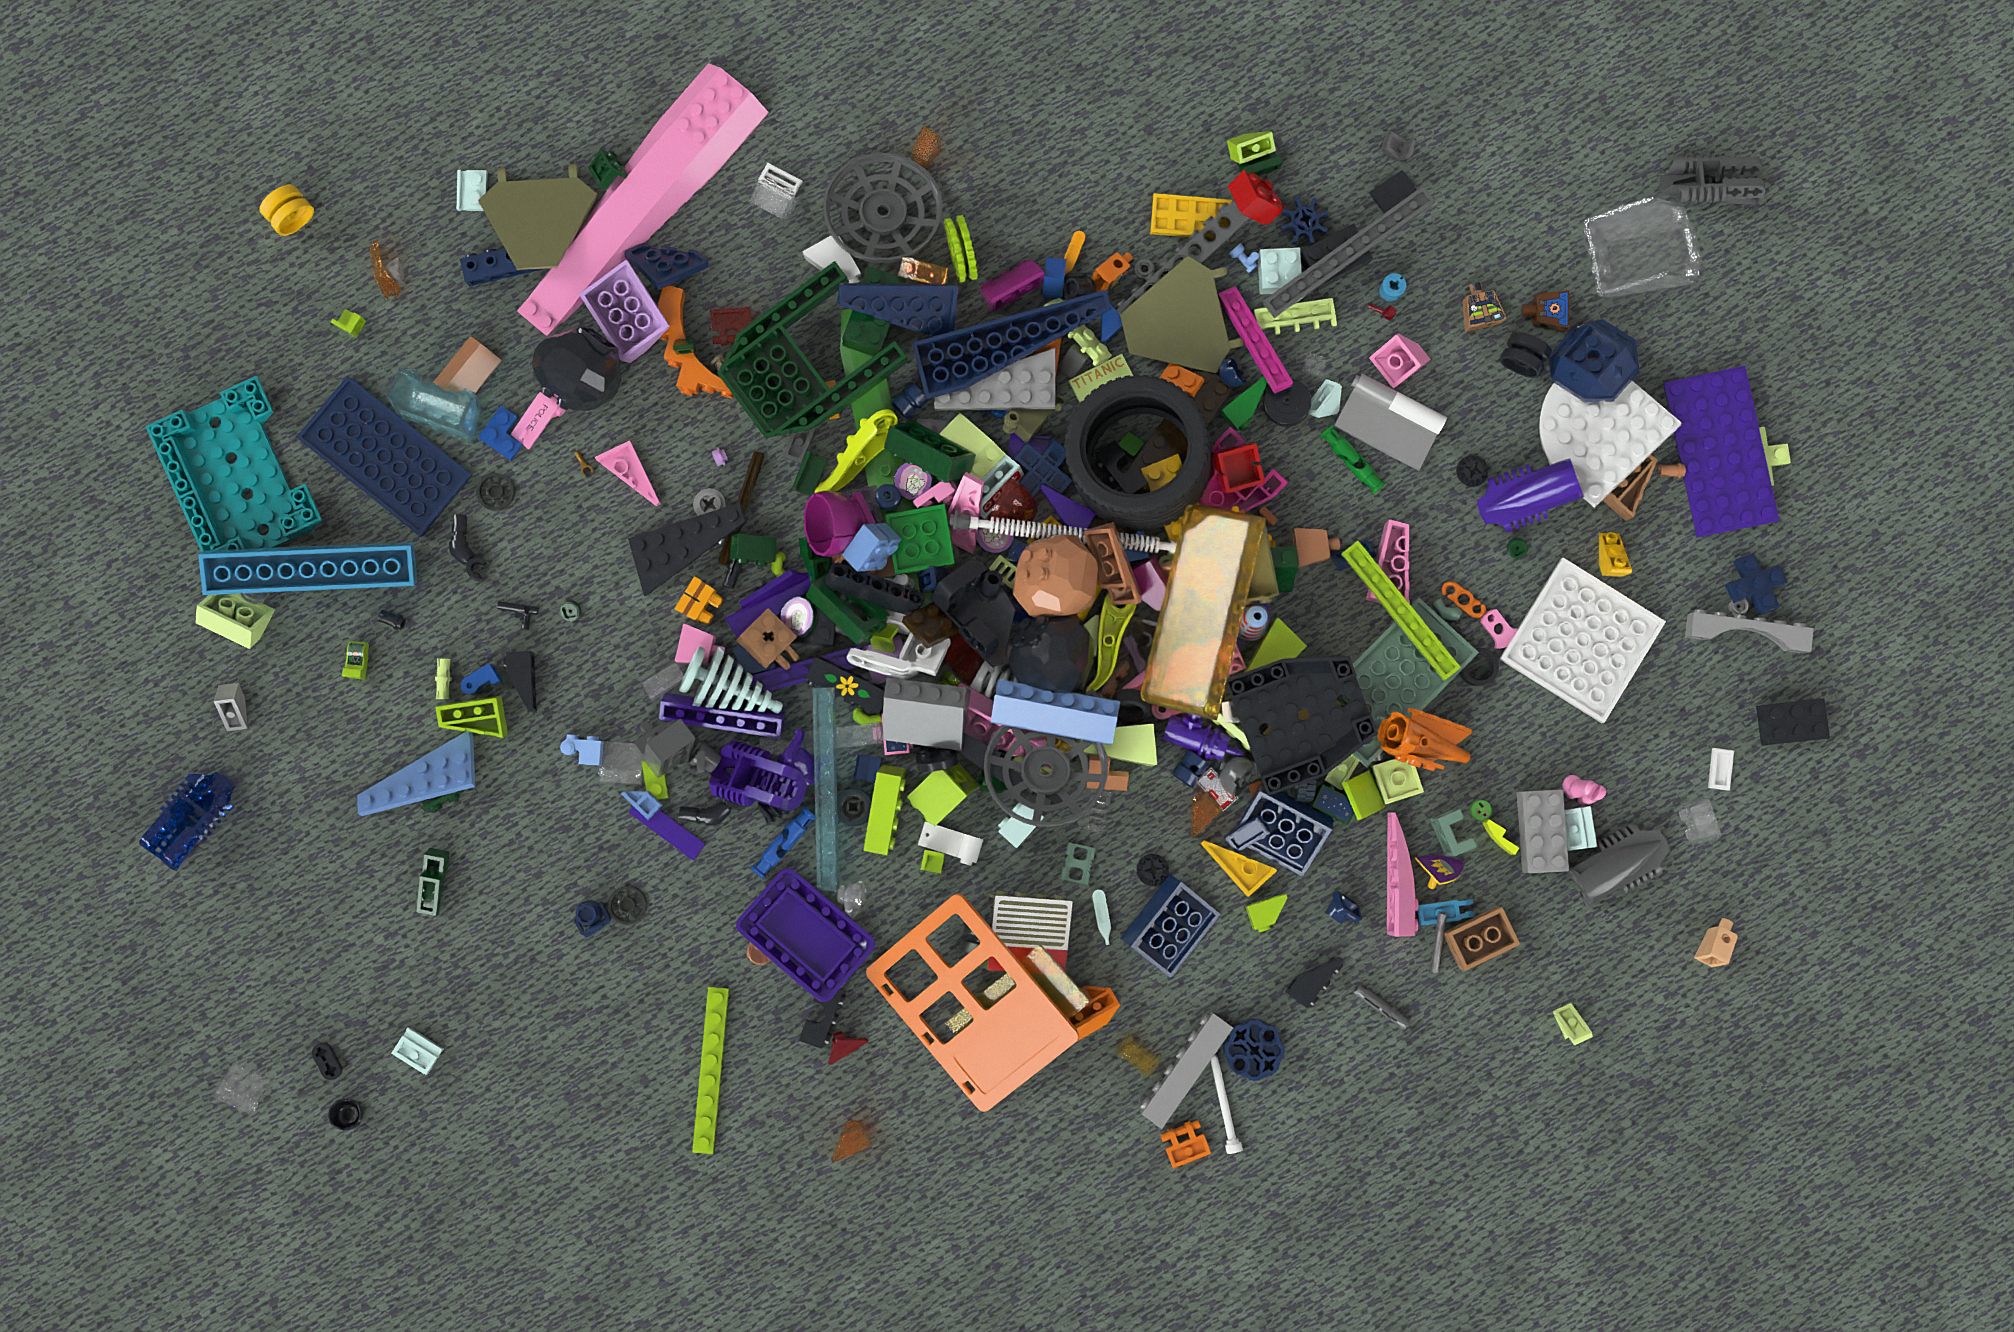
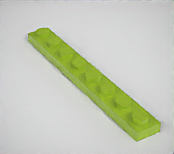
M1359 541L1355 542L1341 554L1443 681L1461 668Z
M708 987L693 1153H714L729 988Z

